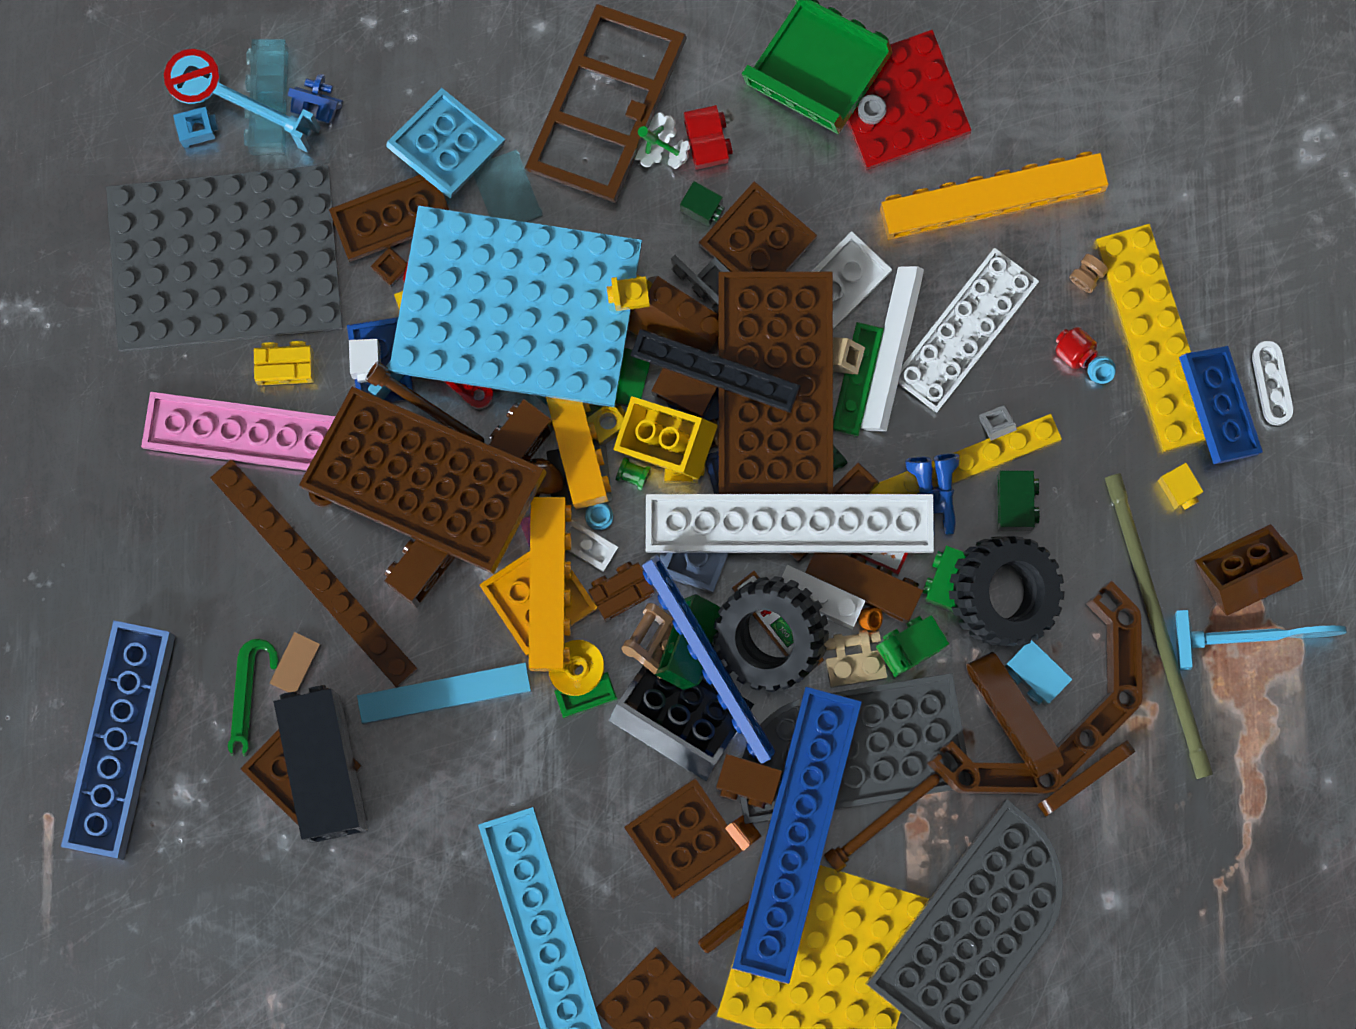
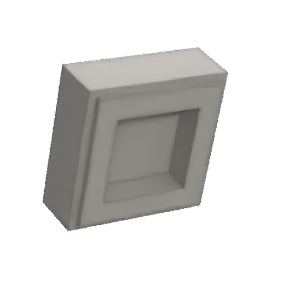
M1005 405L979 415L980 422L990 440L1017 430L1016 423Z

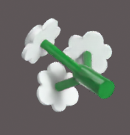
M658 112L652 118L648 128L642 126L638 129V135L644 139V142L642 141L635 160L640 161L644 167H651L653 163L661 162V154L664 148L670 152L668 165L677 169L687 161L691 143L687 140H680L674 147L667 144L671 137L677 134L674 128L676 122L672 116H664L663 113Z

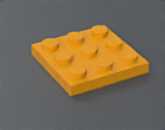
M530 551L479 584L526 656L529 655ZM571 569V579H566V590H571V607H565V618H570L572 627L598 608Z

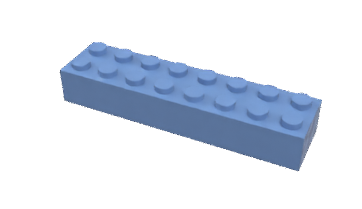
M113 620L61 847L124 860L175 640V635L171 632Z

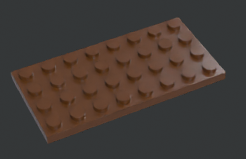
M719 272V357L801 386L791 413L719 388V494H833V272Z
M352 386L299 486L310 493L494 574L547 472L545 469Z

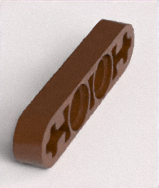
M1126 740L1037 806L1045 817L1135 753V749Z

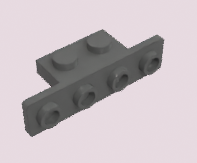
M674 255L671 258L673 265L671 270L681 280L687 278L694 285L691 288L694 293L702 300L708 298L714 304L711 308L719 315V272L730 271L714 258L696 275Z

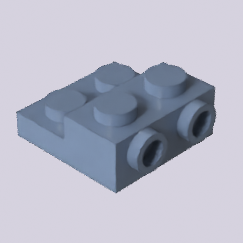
M661 553L660 559L673 580L714 593L729 553Z

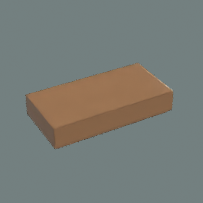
M294 632L269 684L286 692L297 691L298 694L321 644Z

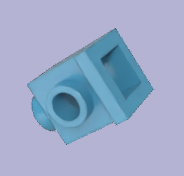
M206 107L173 115L179 141L184 148H188L189 145L216 139L214 131L219 130L215 114H209ZM201 125L204 127L203 130L194 132L197 126Z

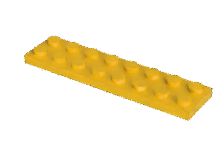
M1150 223L1097 238L1095 240L1100 260L1108 268L1105 276L1162 453L1206 441L1179 359L1180 356L1191 353Z

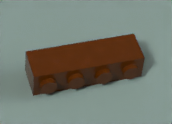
M843 553L813 554L805 571L806 574L865 600L864 605L878 608L885 615L905 624L909 622L923 592L922 589L918 588L919 583L906 577L903 580L893 577V571L880 565L877 568L871 567L866 564L867 560L853 553L850 557Z

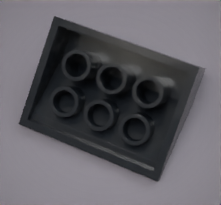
M644 665L617 702L609 719L616 726L707 781L737 734L732 723L733 717L728 708L724 709L717 698L718 692L713 684L710 685L704 676L698 685L683 690L657 677ZM744 698L750 710H752L754 703Z

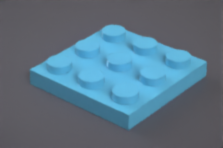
M441 88L387 141L386 147L451 199L504 145L505 139Z

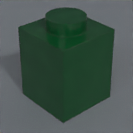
M693 181L680 203V212L710 227L713 220L718 222L725 210V207L722 206L723 197Z

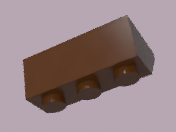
M649 277L646 282L650 307L631 309L628 331L638 336L640 329L708 352L719 337V315L661 277Z
M1271 524L1195 560L1196 566L1214 601L1226 616L1303 580L1297 554Z

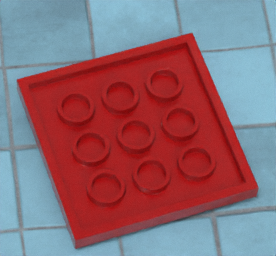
M933 29L890 44L893 53L864 95V97L867 95H877L884 100L886 113L883 120L877 124L863 122L858 115V106L848 119V124L866 171L971 134V127Z

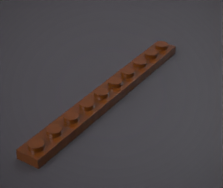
M229 460L210 477L396 688L418 670L233 460Z

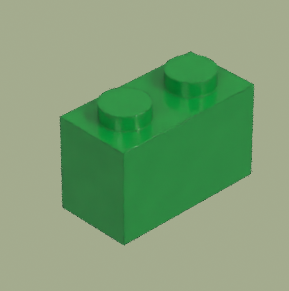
M946 545L943 552H937L932 565L937 570L933 579L928 577L922 592L927 595L924 602L953 613L951 607L955 606L954 599H949V591H953L954 583H950L951 574L957 573L958 569L955 568L957 560L966 558L963 551Z

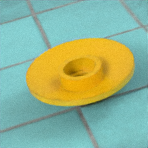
M571 640L565 643V647H570V664H565V671L548 672L552 684L560 692L570 696H579L592 691L599 684L604 674L605 665L603 656L595 645L584 640ZM582 666L583 672L576 675V668Z

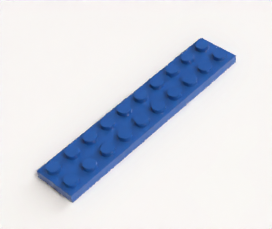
M805 687L732 966L734 970L786 984L790 982L861 701Z

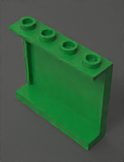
M796 0L795 6L755 66L747 65L741 74L746 85L839 135L893 53L889 39L881 32L875 31L872 33L856 19L850 21L842 17L843 15L833 7H828L827 9L819 5L820 3L817 0Z

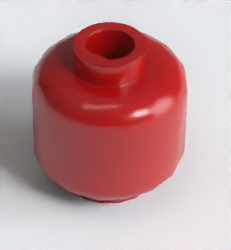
M1075 327L1071 330L1065 329L1056 338L1058 343L1056 346L1057 356L1072 369L1087 368L1089 363L1098 355L1097 342L1080 327Z

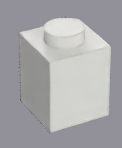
M378 339L349 340L350 374L353 379H357V382L369 383L365 380L367 373L375 362L379 361L381 363Z

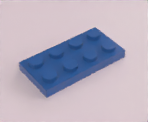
M1223 346L1186 353L1180 356L1179 359L1213 464L1252 457L1263 453L1229 347Z

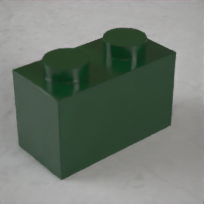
M999 471L997 475L998 531H1032L1035 524H1039L1040 509L1034 506V496H1039V478H1034V471Z

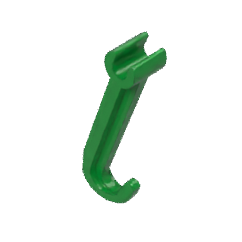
M252 639L246 642L239 650L237 657L231 738L227 745L232 756H234L236 744L240 743L243 745L242 754L244 757L247 756L250 750L248 736L256 653L259 650H266L269 653L270 668L276 670L278 666V656L274 646L263 639Z

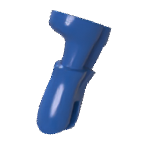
M947 453L934 457L938 487H933L932 460L930 457L920 456L906 459L907 471L915 475L918 482L919 492L917 494H933V514L943 513L942 522L945 535L954 534L956 518L953 506L954 489H952V475L959 466V455Z

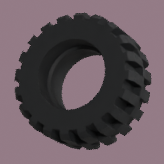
M1019 536L991 537V539H982L976 542V546L969 547L964 551L966 558L957 560L955 568L958 569L957 573L951 574L950 583H954L953 591H949V599H954L955 606L951 607L954 616L961 617L958 623L963 629L970 630V636L977 640H983V643L990 645L1023 646L1030 644L1031 640L1040 639L1045 634L1043 630H1050L1054 626L1055 621L1053 617L1059 616L1062 610L1059 602L1064 600L1065 591H1061L1060 584L1064 583L1062 574H1057L1056 569L1059 568L1056 559L1048 558L1050 552L1045 547H1038V542ZM1004 564H1010L1018 571L1024 585L1022 603L1019 609L1009 618H1003L996 612L989 595L991 579L994 573Z
M774 576L771 580L768 577L758 578L754 582L750 581L732 594L718 611L720 616L715 619L714 629L718 630V632L713 636L714 645H719L720 650L716 653L720 660L724 659L727 666L725 668L728 673L734 672L738 675L736 680L744 685L748 681L751 683L750 687L755 690H760L766 686L767 692H775L780 687L783 690L788 689L796 682L799 683L815 669L820 663L819 660L824 656L827 649L824 644L829 640V631L824 630V627L828 624L827 617L819 612L822 608L819 600L813 602L810 598L812 592L807 588L803 591L800 590L798 582L790 580L784 583V578ZM757 610L771 611L781 616L788 623L794 639L793 650L788 656H770L755 645L749 631L750 617Z

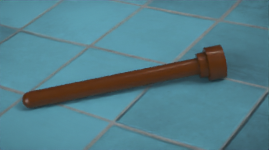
M379 361L375 362L367 373L365 380L372 385L386 386L448 428L484 443V438L480 434L391 377V373L387 371L388 367Z
M936 774L930 775L842 848L839 846L836 849L831 848L824 854L827 861L839 873L847 866L846 862L850 860V855L938 785L940 782L939 776Z

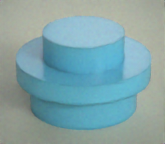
M1099 356L1089 363L1087 372L1092 381L1105 384L1114 378L1116 366L1111 358Z
M606 503L589 506L585 512V520L592 529L604 530L613 521V511Z

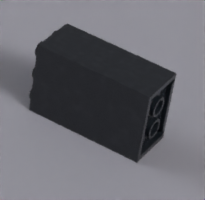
M326 685L309 688V693L303 695L297 694V691L281 694L280 700H275L273 703L301 840L312 844L368 831L341 696L331 688H326Z

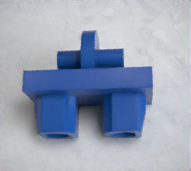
M318 74L315 80L306 78L304 86L312 88V91L300 87L289 88L288 96L292 97L290 110L292 113L300 115L303 109L308 111L310 103L317 104L318 109L315 118L319 121L330 123L335 116L336 110L342 108L343 100L322 94V91L329 94L333 91L332 85L325 84V75Z

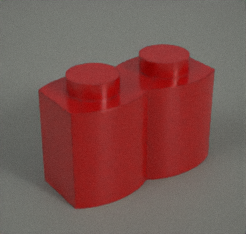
M717 105L684 112L683 118L688 140L691 143L690 149L695 170L728 163V155H732L733 151L730 138L725 139L722 129L727 128L724 112H718Z

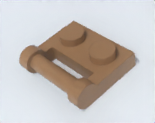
M648 603L643 610V618L630 640L624 642L621 650L624 654L634 657L652 673L656 674L673 628V618L656 604ZM653 621H656L660 625L648 646L644 649L640 646V643Z

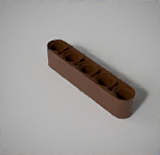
M990 652L966 665L972 682L1033 776L1039 778L1063 766L1064 761L1059 749L998 656L994 652Z

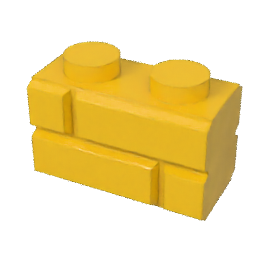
M305 341L289 342V346L278 347V343L266 342L261 344V348H254V379L257 385L314 383V352L311 345H306Z

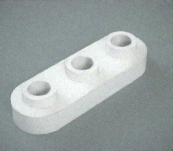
M1263 341L1253 350L1252 361L1264 418L1270 424L1279 426L1285 424L1292 417L1293 404L1282 351L1276 343ZM1268 353L1271 360L1264 361L1261 354ZM1273 380L1276 383V388H1269L1267 381ZM1274 407L1281 409V416L1273 414L1272 410Z

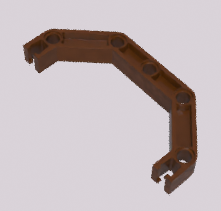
M1113 581L1106 583L1098 591L1099 593L1086 603L1107 625V695L1056 745L1062 755L1064 765L1049 772L1052 779L1050 786L1042 785L1040 777H1034L1025 763H973L953 741H950L940 751L943 754L948 751L958 763V766L951 772L940 762L943 758L940 754L932 757L927 764L953 790L959 793L1047 794L1055 792L1139 708L1143 698L1141 612ZM1105 592L1116 604V608L1110 610L1099 601L1102 598L1101 595ZM1120 611L1128 614L1130 619L1128 625H1124L1119 621L1118 614ZM1122 691L1130 696L1129 706H1124L1120 702L1119 696ZM1082 731L1089 733L1091 736L1089 746H1084L1080 742ZM962 770L969 772L971 775V782L968 786L961 784L959 781V773Z

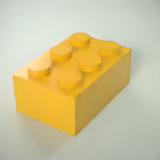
M631 396L613 450L626 456L699 479L718 425L703 418Z

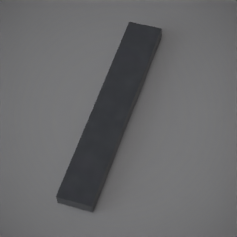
M642 329L638 333L630 355L789 413L793 410L801 388L798 384Z

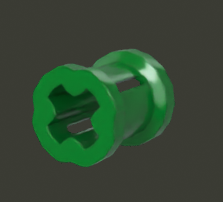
M624 457L615 480L618 482L623 480L636 485L637 489L642 491L651 467L646 466L644 468L629 462V458Z

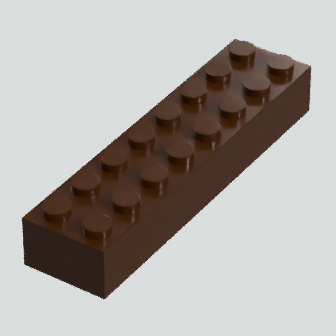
M523 399L520 404L516 402L510 408L506 415L509 419L503 427L498 425L491 433L489 439L492 441L489 445L529 461L554 428L551 418ZM412 538L403 548L404 556L398 563L394 561L386 570L384 575L387 578L384 582L390 589L418 608L456 557Z

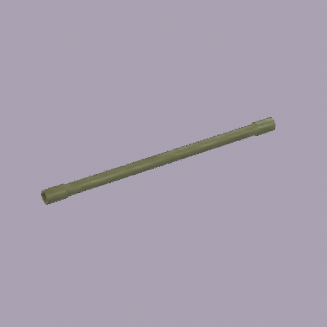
M1118 473L1105 478L1111 501L1116 509L1189 748V756L1196 779L1213 775L1130 510L1122 475Z

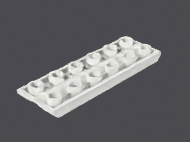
M994 248L904 362L898 384L937 413L1031 294L1039 281Z

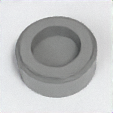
M877 95L865 96L861 99L858 106V115L867 124L879 123L883 120L886 113V104Z

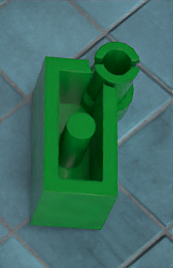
M932 615L925 619H922L921 616L914 618L905 624L907 626L906 630L899 632L898 629L891 631L882 637L884 641L876 646L894 677L939 653L949 645Z

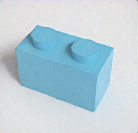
M1032 640L1030 644H1026L1004 666L1017 685L1022 683L1029 690L1026 694L1037 705L1042 703L1047 706L1072 680Z

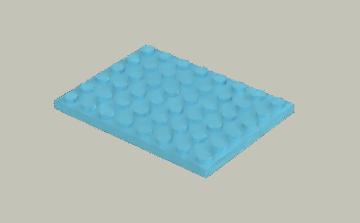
M418 206L389 367L390 373L615 407L631 309L616 311L615 304H609L607 286H612L611 278L617 277V280L637 277L642 240Z

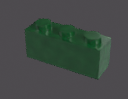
M698 594L685 598L686 603L714 648L712 644L713 636L718 632V630L714 629L715 619L720 616L718 611L721 607ZM673 625L655 675L685 690L701 682L703 679V667L698 659L695 660L691 656L687 648L689 643L683 634L680 635Z

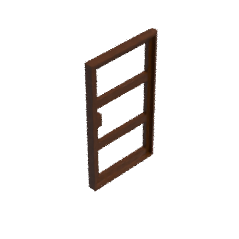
M596 4L524 169L533 174L616 203L643 141V138L638 135V129L642 126L649 127L686 42V35ZM601 19L670 42L654 80L586 57ZM580 68L649 91L643 104L631 100L625 116L636 120L630 136L561 112ZM556 123L624 147L608 186L540 162Z

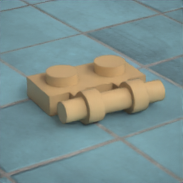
M860 630L859 634L842 636L841 633L833 635V638H829L824 644L827 647L826 650L835 649L836 657L826 659L830 688L887 679L883 657H881L878 650L871 651L870 643L881 641L879 630L871 632ZM861 645L862 653L845 654V647Z

